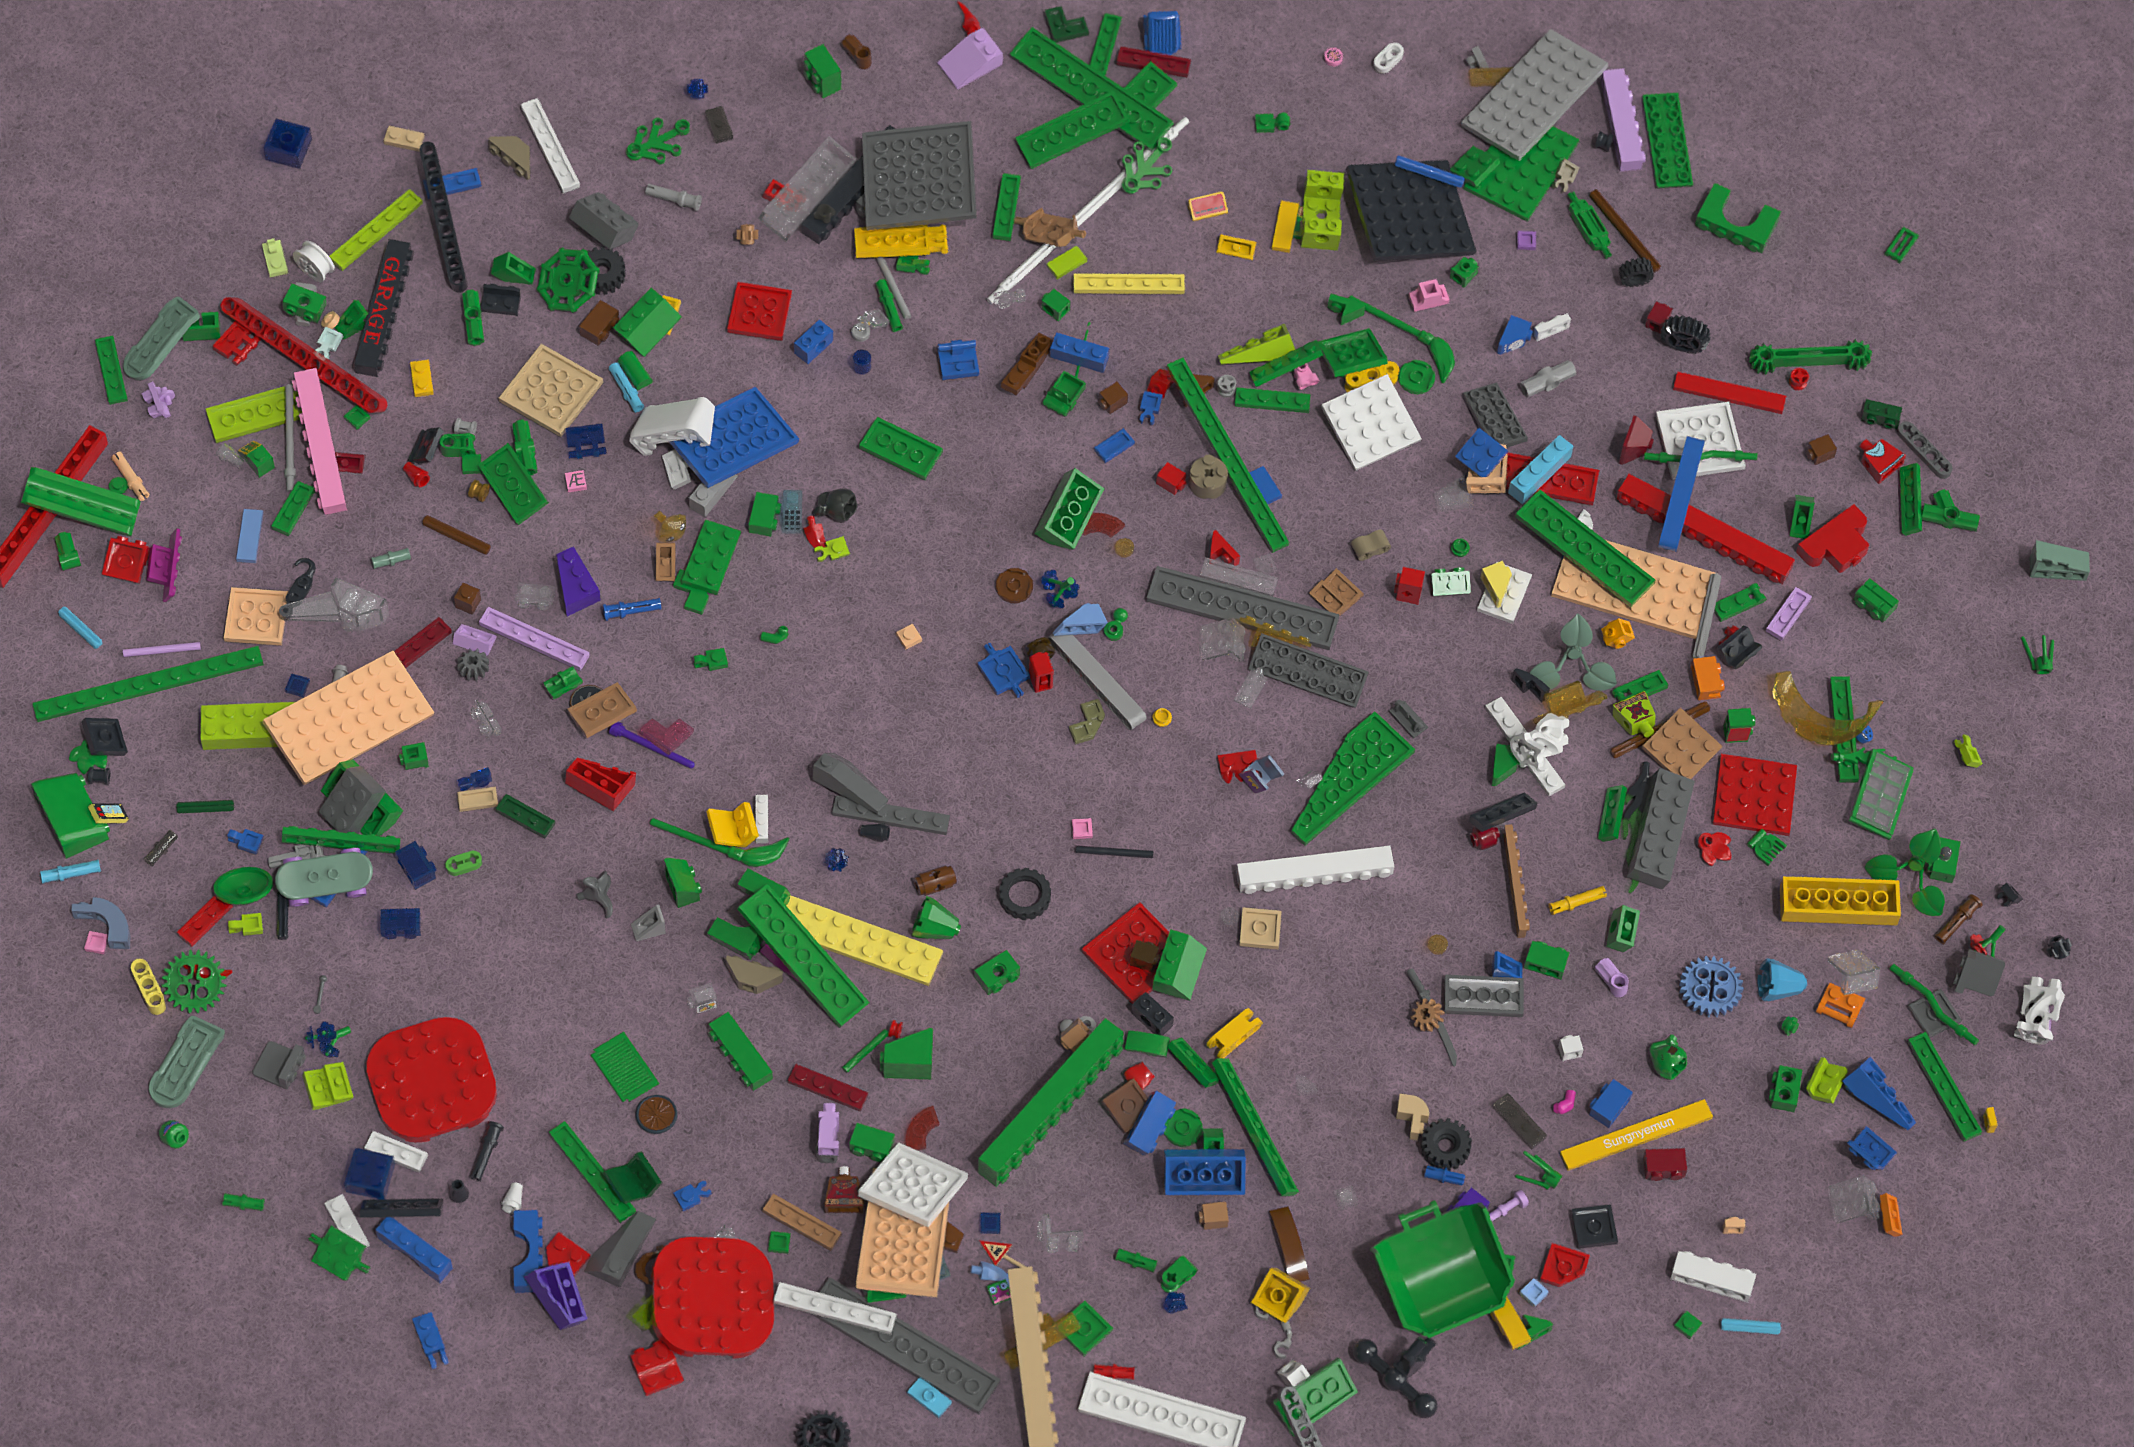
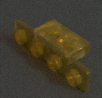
M1247 615L1245 618L1240 617L1239 621L1257 627L1251 644L1253 647H1257L1261 633L1290 644L1297 642L1310 648L1313 645L1309 643L1310 639L1299 635L1298 638L1291 636L1292 632L1281 629L1279 632L1274 630V625L1263 622V625L1255 623L1256 619Z
M1577 680L1545 694L1549 712L1534 718L1533 722L1537 725L1548 713L1568 718L1573 713L1583 712L1589 706L1601 704L1603 700L1607 699V695L1601 691H1596L1585 696L1581 682Z
M1073 1312L1055 1322L1049 1313L1043 1315L1044 1323L1040 1324L1041 1331H1045L1046 1337L1043 1351L1081 1328ZM1016 1345L1003 1354L1011 1369L1019 1367Z

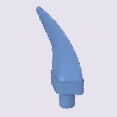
M980 1262V1266L971 1265L970 1273L979 1274L981 1280L1001 1281L1006 1279L1010 1288L1009 1276L1001 1268L988 1262Z

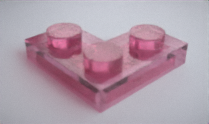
M652 718L640 729L639 734L670 755L693 734L694 728L679 718L667 729Z

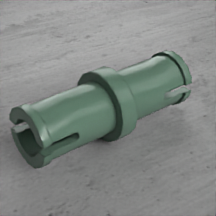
M408 548L395 552L387 551V554L372 557L371 563L374 569L387 565L394 566L395 563L410 560L411 556Z

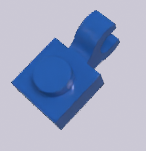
M230 829L227 835L229 842L239 843L238 849L255 855L264 838L262 834L247 829L244 830L243 834Z

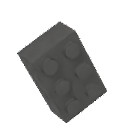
M600 192L577 200L569 217L609 249L630 242L639 225L631 215L625 213L617 204L611 202Z
M362 766L347 768L319 812L338 832H355L358 834L386 791Z

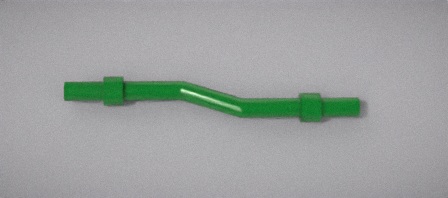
M1709 450L1702 452L1700 460L1715 457L1734 459V461H1757L1758 453L1743 452V450H1735V452ZM1667 452L1644 454V460L1659 461V463H1680L1682 455L1667 454Z
M1895 964L1890 967V971L1900 977L1903 983L1912 986L1926 997L1936 1017L1953 1029L1957 1036L1965 1038L1974 1046L1979 1042L1978 1038L1968 1032V1028L1962 1024L1959 1025L1943 1013L1932 992L1915 980L1911 973L1903 971Z

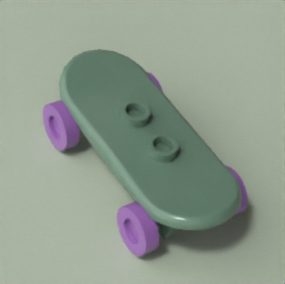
M360 848L345 849L340 851L341 854L302 859V857L287 858L283 860V865L277 871L275 883L279 892L284 897L290 899V907L308 905V898L347 892V898L362 897L367 895L366 888L364 887L370 882L373 875L371 861L367 856L360 853Z

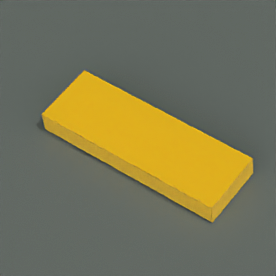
M1281 201L1272 250L1290 253L1299 203Z

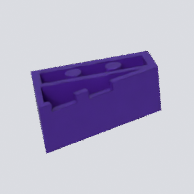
M574 546L556 554L566 615L570 616L601 601L600 590Z
M569 1262L534 1270L524 1277L560 1330L577 1326L588 1319Z

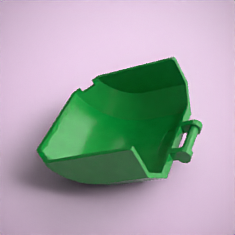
M1433 1200L1427 1206L1405 1215L1404 1213L1398 1215L1403 1230L1383 1238L1370 1248L1388 1296L1402 1326L1429 1338L1503 1308L1510 1288L1513 1287L1515 1282L1488 1210L1481 1202L1459 1206L1441 1214L1436 1201ZM1431 1212L1434 1213L1435 1217L1409 1227V1221Z

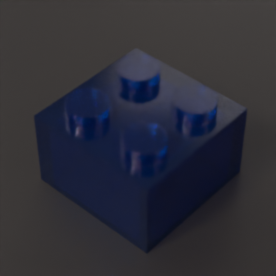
M276 118L263 148L265 160L300 169L312 141L311 128Z
M355 1148L344 1183L346 1193L375 1199H386L395 1168L394 1156Z

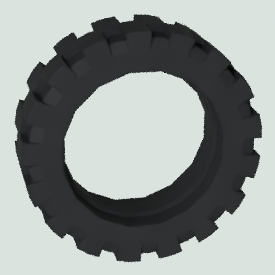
M1015 869V872H1009L1007 877H1004L999 890L1000 904L1005 909V912L1008 915L1011 914L1015 919H1035L1036 916H1041L1043 911L1049 907L1051 901L1050 883L1042 873L1039 874L1035 869ZM1017 882H1032L1041 890V899L1033 906H1018L1009 897L1010 888Z

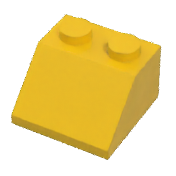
M1270 1268L1251 1303L1282 1322L1287 1323L1301 1306L1310 1288L1281 1270Z

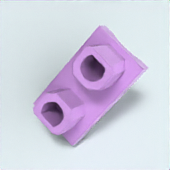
M154 382L149 383V389L143 392L142 395L148 404L153 401L155 402L154 405L148 407L150 416L153 418L161 415L165 418L170 417L167 405L172 404L171 400L175 397L174 391L167 390L166 387H156Z

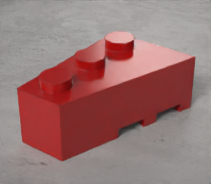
M577 757L566 770L565 784L614 811L635 786L636 772L630 771L628 773L618 770L617 767L601 766V763Z

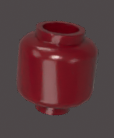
M1473 827L1472 833H1470L1472 845L1479 850L1496 846L1498 838H1500L1497 827H1492L1483 832Z

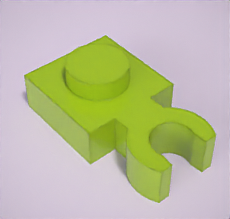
M844 536L827 541L825 548L818 546L814 549V553H823L822 557L817 558L818 562H823L828 556L833 561L850 554Z

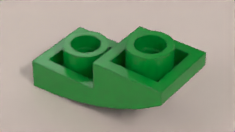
M1129 1030L1125 1050L1146 1053L1148 1056L1167 1057V1046L1170 1038Z

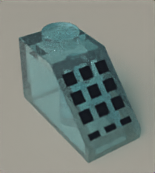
M802 490L783 491V534H802Z

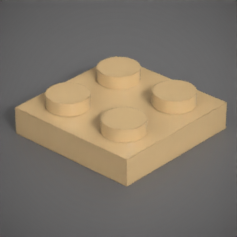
M1243 908L1240 946L1279 949L1281 911Z

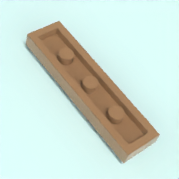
M775 1194L771 1196L763 1208V1213L832 1251L842 1235V1232Z

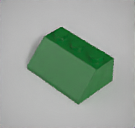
M651 287L613 328L623 340L645 357L682 316Z
M1170 929L1154 977L1152 990L1190 1001L1207 948L1189 934Z

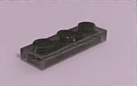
M1506 1093L1493 1104L1492 1107L1531 1150L1547 1138V1134L1509 1093Z

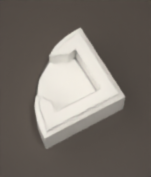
M1583 510L1578 519L1590 529H1593L1590 514Z

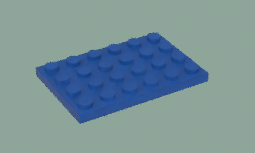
M754 387L715 406L709 446L701 447L700 442L695 440L689 444L685 439L670 441V444L704 485L710 488L797 444L799 438L761 392Z

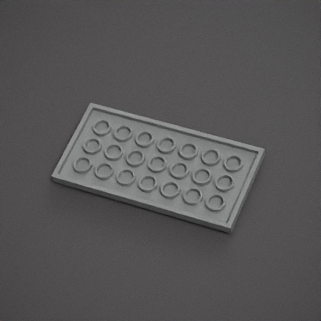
M1550 29L1461 122L1462 127L1520 161L1608 68V62Z

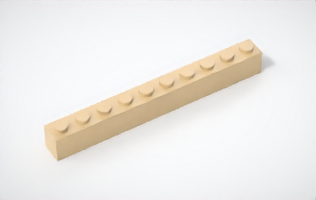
M1032 1266L1008 1269L1029 1447H1055V1444L1058 1443L1057 1431L1053 1432L1052 1424L1056 1423L1055 1412L1050 1409V1404L1053 1403L1052 1391H1048L1047 1385L1051 1383L1050 1371L1045 1369V1364L1049 1363L1047 1351H1043L1046 1337L1045 1331H1041L1040 1324L1044 1323L1042 1311L1038 1312V1304H1041L1040 1291L1036 1292L1035 1284H1039L1038 1274L1033 1272Z

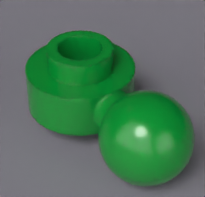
M1117 608L1113 612L1114 621L1107 623L1104 628L1105 636L1110 641H1118L1123 636V626L1121 623L1125 622L1128 618V613L1124 608ZM1111 628L1117 629L1116 632H1111L1110 630Z

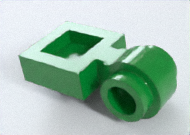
M1274 113L1255 114L1256 133H1272L1275 131V127L1285 131L1291 125L1290 117L1287 113H1279L1276 119H1274Z

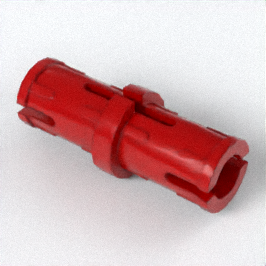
M1094 1364L1095 1374L1112 1379L1134 1380L1135 1367L1117 1366V1364H1113V1366Z

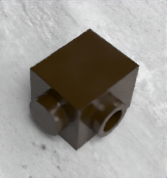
M1136 940L1130 956V965L1152 972L1154 965L1158 966L1161 955L1158 954L1159 947L1152 942Z

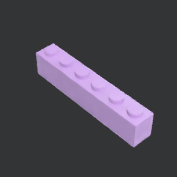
M1624 69L1605 70L1601 76V84L1611 132L1614 134L1613 141L1619 170H1639L1642 168V163L1645 162L1644 151L1641 152L1642 138L1637 133L1639 125L1638 121L1634 119L1636 114L1635 106L1631 105L1632 92L1628 90L1629 77L1625 75Z

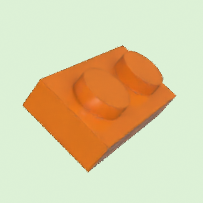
M1888 1193L1880 1195V1209L1884 1220L1882 1223L1886 1233L1894 1237L1901 1236L1902 1228L1897 1198Z

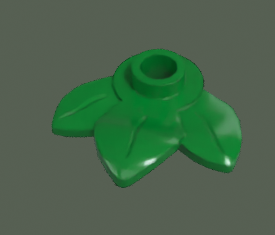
M87 739L70 753L69 761L77 762L82 774H86L89 768L94 765L101 769L106 768L107 755H91L90 749H87Z

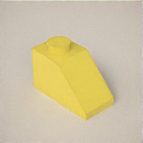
M1503 561L1483 568L1480 577L1497 608L1502 605L1512 576L1510 568L1505 566Z

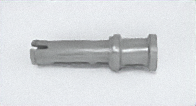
M650 183L646 187V195L678 203L680 207L687 206L698 211L702 202V195L695 196L688 194L687 191H673Z

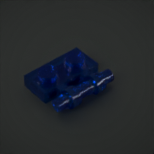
M603 423L565 428L568 448H576L575 451H568L569 459L577 458L578 460L587 456L599 457V455L607 454L606 447L598 448V444L605 443ZM592 445V448L582 450L581 446Z

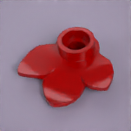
M1722 832L1701 834L1698 837V847L1702 850L1703 860L1710 866L1714 865L1716 859L1722 861L1731 860V851L1727 846L1731 842V838Z

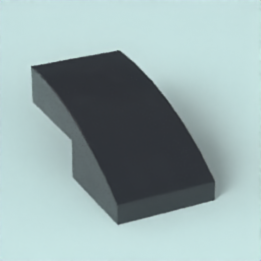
M1518 668L1514 670L1511 681L1523 693L1530 690L1541 703L1547 700L1550 688L1544 682L1524 670Z

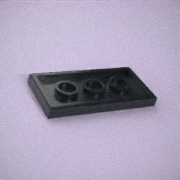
M442 1198L367 1199L362 1202L360 1218L441 1216L444 1200Z

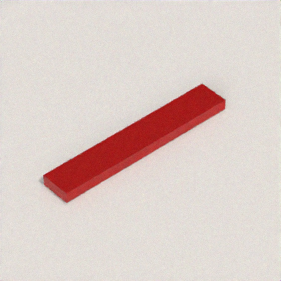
M1678 371L1673 390L1778 414L1783 413L1786 395Z

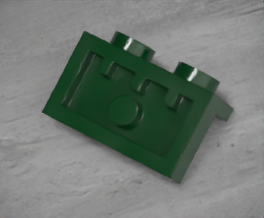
M1866 399L1861 421L1869 425H1881L1887 429H1898L1903 407Z

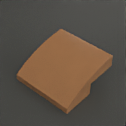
M1337 568L1309 592L1327 611L1340 614V616L1364 595Z

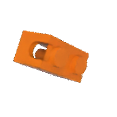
M1716 657L1693 659L1691 671L1698 701L1720 698V692L1725 690L1724 680L1720 679L1721 666L1720 663H1717Z

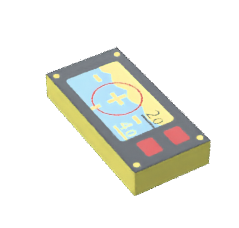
M92 803L88 807L96 823H126L129 820L121 803Z

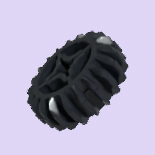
M1675 315L1674 317H1669L1663 323L1661 340L1664 341L1665 345H1669V348H1674L1676 351L1696 354L1706 350L1711 339L1710 329L1707 328L1708 325L1703 324V321H1698L1697 318H1690V316L1685 317L1681 315L1679 317Z
M827 1409L824 1411V1414L817 1410V1416L810 1413L809 1419L803 1418V1424L798 1425L800 1431L796 1432V1437L799 1438L796 1440V1444L800 1447H849L847 1443L851 1442V1437H849L851 1431L846 1429L848 1423L842 1422V1416L836 1418L835 1411L828 1415ZM818 1424H828V1425L825 1426V1427H820ZM835 1429L840 1434V1440L837 1444L832 1437ZM810 1430L815 1436L812 1445L807 1440V1434ZM820 1435H827V1439H824V1437L820 1439Z

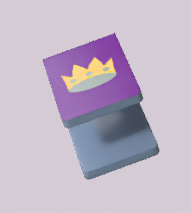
M1267 755L1257 758L1239 775L1256 794L1266 791L1269 788L1266 784L1272 779L1282 777L1284 772L1273 758Z

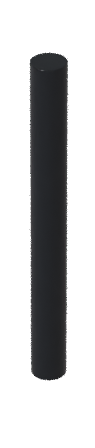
M1076 845V853L1140 858H1153L1154 851Z

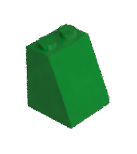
M928 1028L885 1044L884 1052H880V1071H884V1078L931 1080L933 1028Z

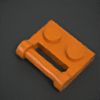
M1829 982L1816 1013L1820 1015L1823 1013L1852 1028L1866 998ZM1826 1003L1851 1014V1017L1826 1007Z

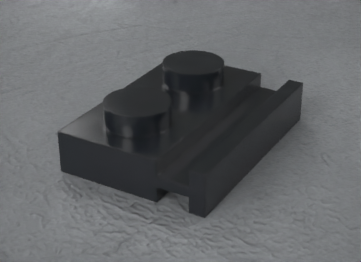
M440 427L429 428L426 431L422 429L407 461L415 464V462L417 464L431 462L444 431Z

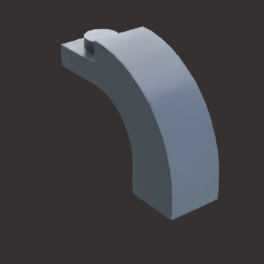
M93 897L92 904L86 902L72 904L74 919L100 920L109 927L108 943L110 949H130L131 936L128 923L123 912L115 904Z

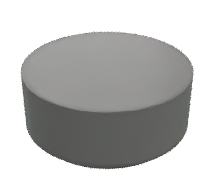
M857 323L852 327L851 335L856 341H866L870 336V328L864 323Z

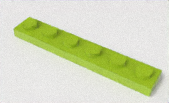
M411 189L406 191L329 256L332 262L343 271L423 204V200Z

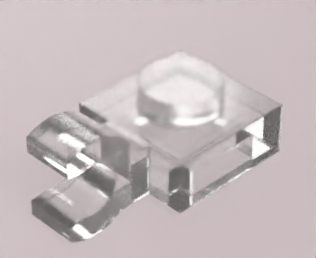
M880 309L864 312L863 316L857 317L860 323L854 327L858 331H863L868 326L872 329L888 326L889 319Z

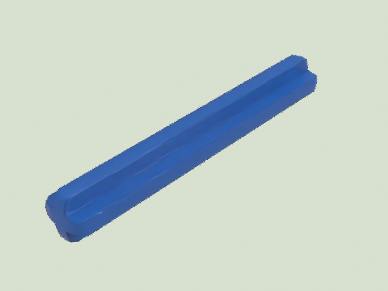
M1400 155L1395 159V166L1457 187H1462L1464 184V177Z

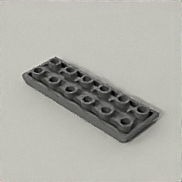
M1262 633L1249 666V670L1355 708L1369 673L1366 670Z

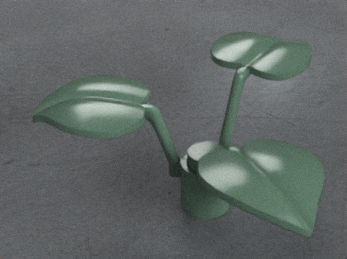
M1578 613L1561 630L1560 636L1566 644V652H1564L1559 666L1555 669V665L1552 662L1544 661L1537 664L1529 672L1544 682L1551 690L1560 683V675L1557 672L1561 670L1566 658H1581L1586 671H1588L1583 676V681L1587 687L1601 691L1611 689L1617 684L1615 671L1608 663L1597 662L1591 666V669L1588 667L1582 653V647H1586L1591 643L1593 634L1588 622Z

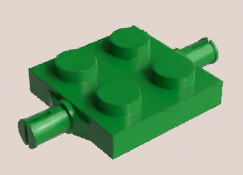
M334 1226L330 1227L323 1238L314 1233L310 1235L311 1237L308 1240L318 1245L317 1252L311 1261L344 1281L348 1280L356 1268L365 1274L370 1270V1266L361 1262L362 1254L367 1245Z

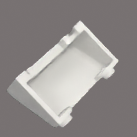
M705 397L656 406L650 405L643 410L632 429L630 443L643 456L652 455L653 449H656L658 443L685 439L689 444L695 440L700 442L701 447L709 446L715 406Z

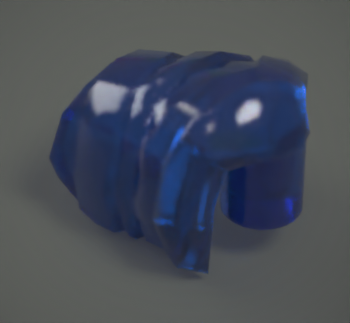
M1168 1292L1163 1303V1308L1167 1313L1174 1314L1188 1309L1184 1293Z

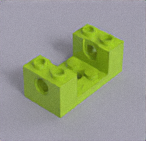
M1307 170L1304 184L1301 248L1338 250L1342 226L1340 203L1343 192L1344 173ZM1322 213L1326 218L1320 219L1317 217V214Z

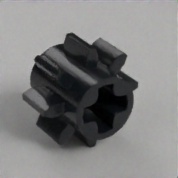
M2057 935L2049 940L2047 951L2050 957L2054 956L2057 959H2063L2070 954L2072 944L2069 938L2065 939L2062 935Z

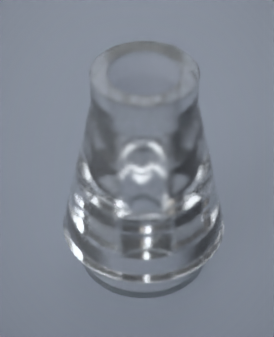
M222 444L216 453L220 460L238 469L245 462V459L239 455L231 444Z

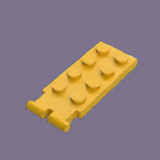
M941 224L939 227L912 225L867 230L866 227L854 228L856 258L930 255V252L948 253L945 224Z

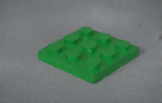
M1370 328L1318 341L1323 358L1335 377L1388 364L1387 356Z

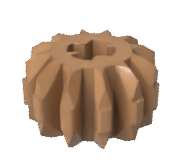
M1425 998L1422 1004L1416 1002L1417 1009L1412 1008V1012L1415 1013V1015L1411 1016V1019L1415 1020L1414 1026L1420 1027V1030L1423 1032L1426 1029L1432 1032L1433 1026L1437 1029L1439 1028L1438 1021L1444 1022V1019L1440 1017L1445 1014L1443 1010H1440L1442 1005L1436 1003L1434 999L1428 1002ZM1426 1013H1428V1014L1430 1013V1017H1429V1018H1428V1017H1425V1014H1426Z

